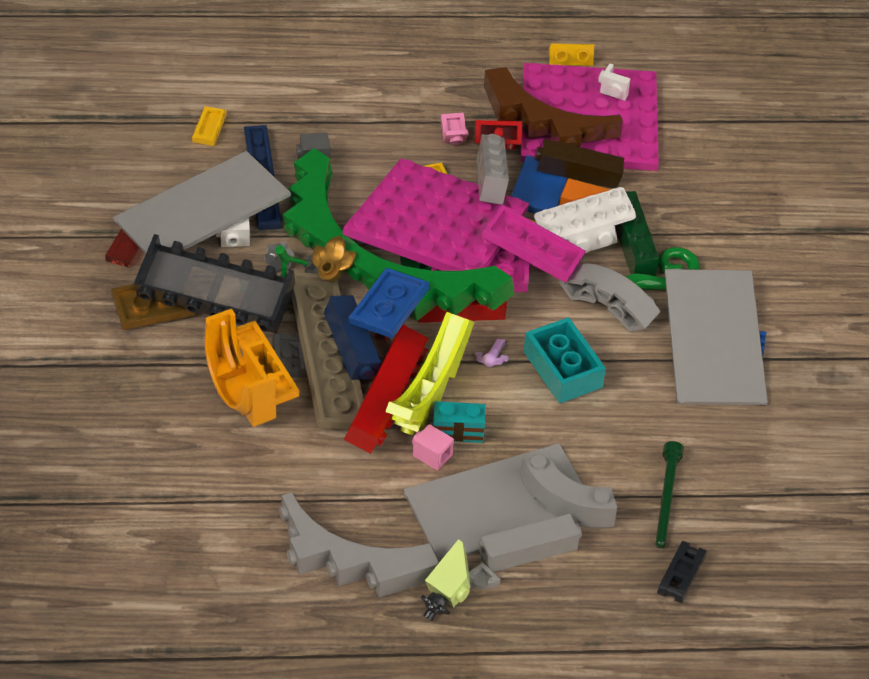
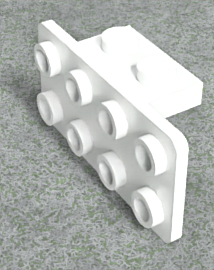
M618 187L535 213L534 218L536 224L568 240L586 252H590L618 243L614 225L635 219L636 213L625 189Z

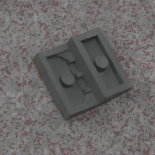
M274 333L272 348L291 378H308L300 337Z

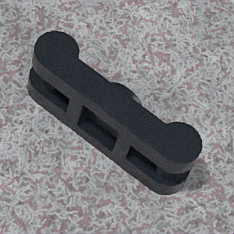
M682 541L658 587L657 594L664 597L669 595L675 598L674 601L682 604L700 566L706 558L707 550L693 548L690 546V543ZM673 581L681 585L679 588H677L670 584Z

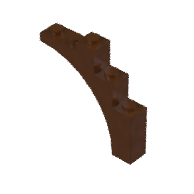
M507 67L485 70L484 89L497 121L521 120L528 138L550 135L552 141L580 147L581 143L621 137L623 119L620 114L597 116L567 112L533 97L513 79Z

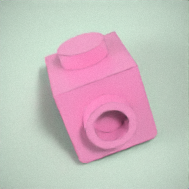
M464 113L441 114L443 143L459 145L466 142L468 130L465 127Z

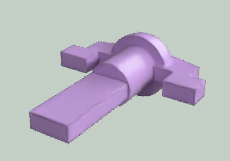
M496 339L490 351L484 355L482 352H476V361L483 363L487 367L500 365L504 361L507 362L509 356L501 355L500 358H497L506 341Z

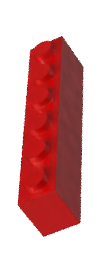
M404 324L401 326L343 440L370 454L376 445L381 447L387 436L384 429L389 430L394 422L392 420L393 414L386 412L388 403L397 400L412 384L409 378L414 379L420 368L417 361L422 362L428 352V349L425 348L428 337Z

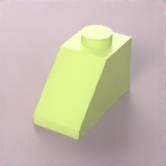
M459 539L425 580L429 591L441 594L449 601L448 604L453 608L458 602H463L470 592L467 554L463 542Z

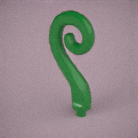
M670 247L665 249L659 256L658 264L664 273L665 269H683L681 264L673 265L668 261L672 258L684 261L688 266V270H700V262L697 256L688 249ZM645 274L625 276L642 290L666 291L665 277Z

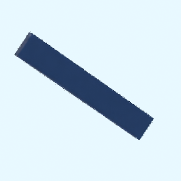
M267 125L245 126L244 136L247 152L274 176ZM279 202L256 213L258 231L282 229Z

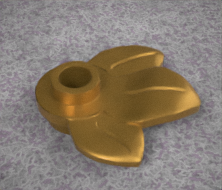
M336 236L330 239L325 247H315L312 253V262L318 268V275L322 280L334 282L339 279L342 271L352 266L357 253L346 251L344 239L341 236Z

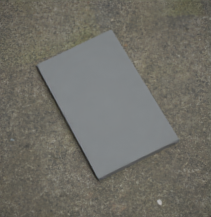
M245 151L114 216L113 219L145 254L154 234L159 235L161 245L172 247L174 241H179L183 244V249L185 250L291 196V193L250 153Z
M665 269L677 404L767 405L768 400L752 271Z
M560 443L404 489V496L438 561L440 562L458 539L463 542L468 556L479 552L482 536L557 517L548 512L546 506L537 498H532L520 474L523 455L549 453L553 464L561 473L571 480L582 484Z

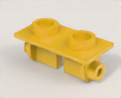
M550 43L548 51L550 56L549 64L593 66L594 44Z

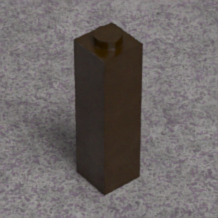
M544 139L541 147L536 148L534 160L537 161L536 171L612 189L618 188L623 176V157Z

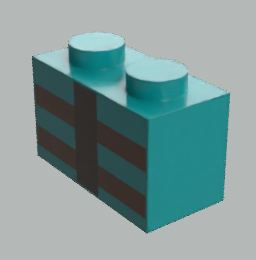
M434 401L433 427L452 437L454 442L483 443L486 404Z

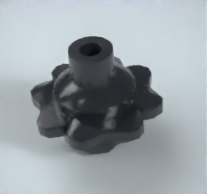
M432 592L428 597L425 595L421 596L427 608L423 616L433 621L436 614L450 615L451 612L447 609L449 601L441 594Z

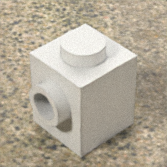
M249 217L216 234V238L221 237V247L250 246Z

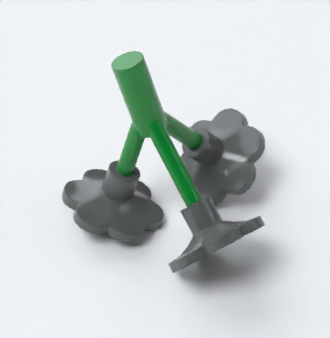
M279 242L277 245H268L267 253L264 255V262L275 267L276 272L282 269L281 277H287V269L290 268L291 262L303 265L305 273L318 274V268L312 262V255L308 259L302 260L294 257V252L288 249V245L285 242Z

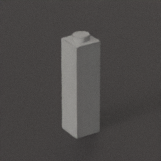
M571 514L482 536L479 553L483 562L495 572L578 550L579 538L582 537V532L579 524L574 523Z

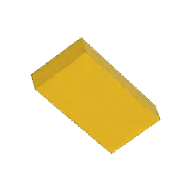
M204 106L193 133L192 142L215 146L226 119L227 110Z

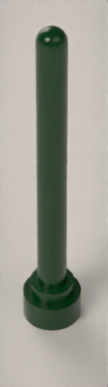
M668 441L663 447L662 455L667 463L655 542L658 548H664L666 545L676 466L683 458L684 446L676 441Z

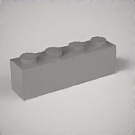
M482 134L476 158L479 200L503 205L509 181L505 139L496 134Z

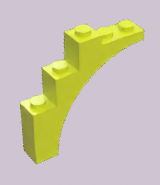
M446 312L435 342L418 375L401 397L388 403L386 412L393 414L392 420H395L394 424L401 426L400 431L415 436L416 432L423 431L426 428L434 401H441L449 377L455 379L474 325L473 321Z

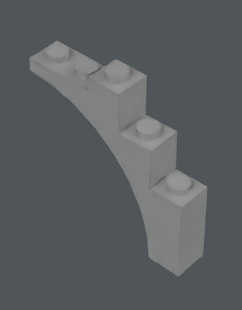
M292 493L282 495V506L279 507V515L282 522H287L289 526L290 550H287V558L291 566L295 565L299 575L327 567L329 576L335 577L338 586L366 578L370 589L374 588L378 598L426 584V578L439 564L430 543L409 548H379L347 541L328 532L314 522L300 507Z

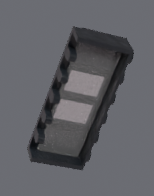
M154 234L134 281V287L137 297L147 301L152 300L163 303L170 307L179 306L192 313L201 312L212 316L232 309L235 313L236 324L244 325L256 321L262 331L277 334L296 282L294 270L289 269L286 278L277 276L275 267L267 265L264 272L253 269V264L248 259H244L241 266L230 263L229 256L225 253H220L217 260L207 257L206 250L202 247H197L195 253L186 252L183 249V244L179 241H174L172 247L163 246L160 243L159 235Z

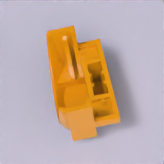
M232 309L206 317L204 339L206 360L211 378L222 400L230 408L241 413L242 416L246 415L252 427L276 419V405L299 397V389L257 322L253 321L236 327V317Z

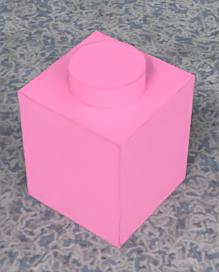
M430 424L423 431H418L412 440L413 456L437 471L453 455L454 439Z

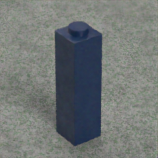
M331 296L324 310V315L350 379H374L381 360L368 330L349 323L348 317L357 307L354 296Z

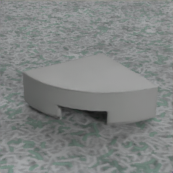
M484 562L469 571L470 587L491 589L500 585L501 579Z

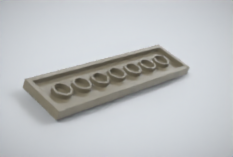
M294 272L296 283L291 297L317 426L319 428L348 430L363 401L360 381L351 380L324 315V310L330 297L341 296L338 281H324L318 274Z

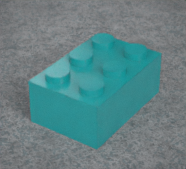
M570 317L525 333L523 352L559 404L603 388L606 368Z

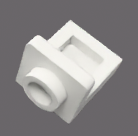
M609 63L606 70H602L599 76L598 83H601L600 93L625 101L629 93L631 78L613 73L614 64Z

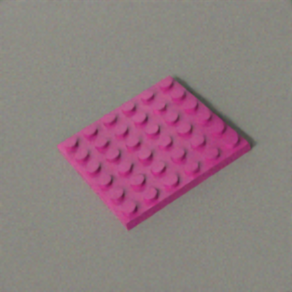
M524 63L523 89L536 99L567 112L597 116L621 115L623 119L621 137L581 143L580 147L623 157L624 169L658 171L657 80L655 71L613 69V73L631 78L629 93L624 101L600 93L601 83H598L601 71L606 70V68ZM522 125L520 162L525 161L526 155L534 157L536 148L541 147L544 139L552 140L551 136L528 138Z
M400 158L343 228V235L442 271L488 267L501 247L491 243L481 235L502 204L480 201L479 187L474 182H467L456 178L454 175H447L431 167H425L411 160ZM505 195L503 202L505 207L522 216L527 213L529 203L519 198Z

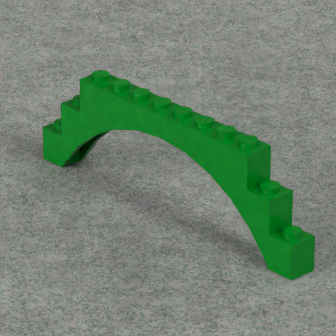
M313 148L294 162L297 182L288 188L291 193L289 201L292 208L283 214L284 229L291 237L294 236L305 247H310L313 250L316 246L325 247L330 239L341 236L345 242V250L357 253L352 266L344 271L353 280L364 284L368 290H370L386 268L428 281L429 290L409 315L416 321L436 305H439L444 311L447 310L457 315L473 301L477 300L481 305H486L494 311L514 295L512 277L496 266L463 271H432L396 264L381 259L361 248L349 237L343 235V231L331 215L328 206V194L333 176L330 158Z

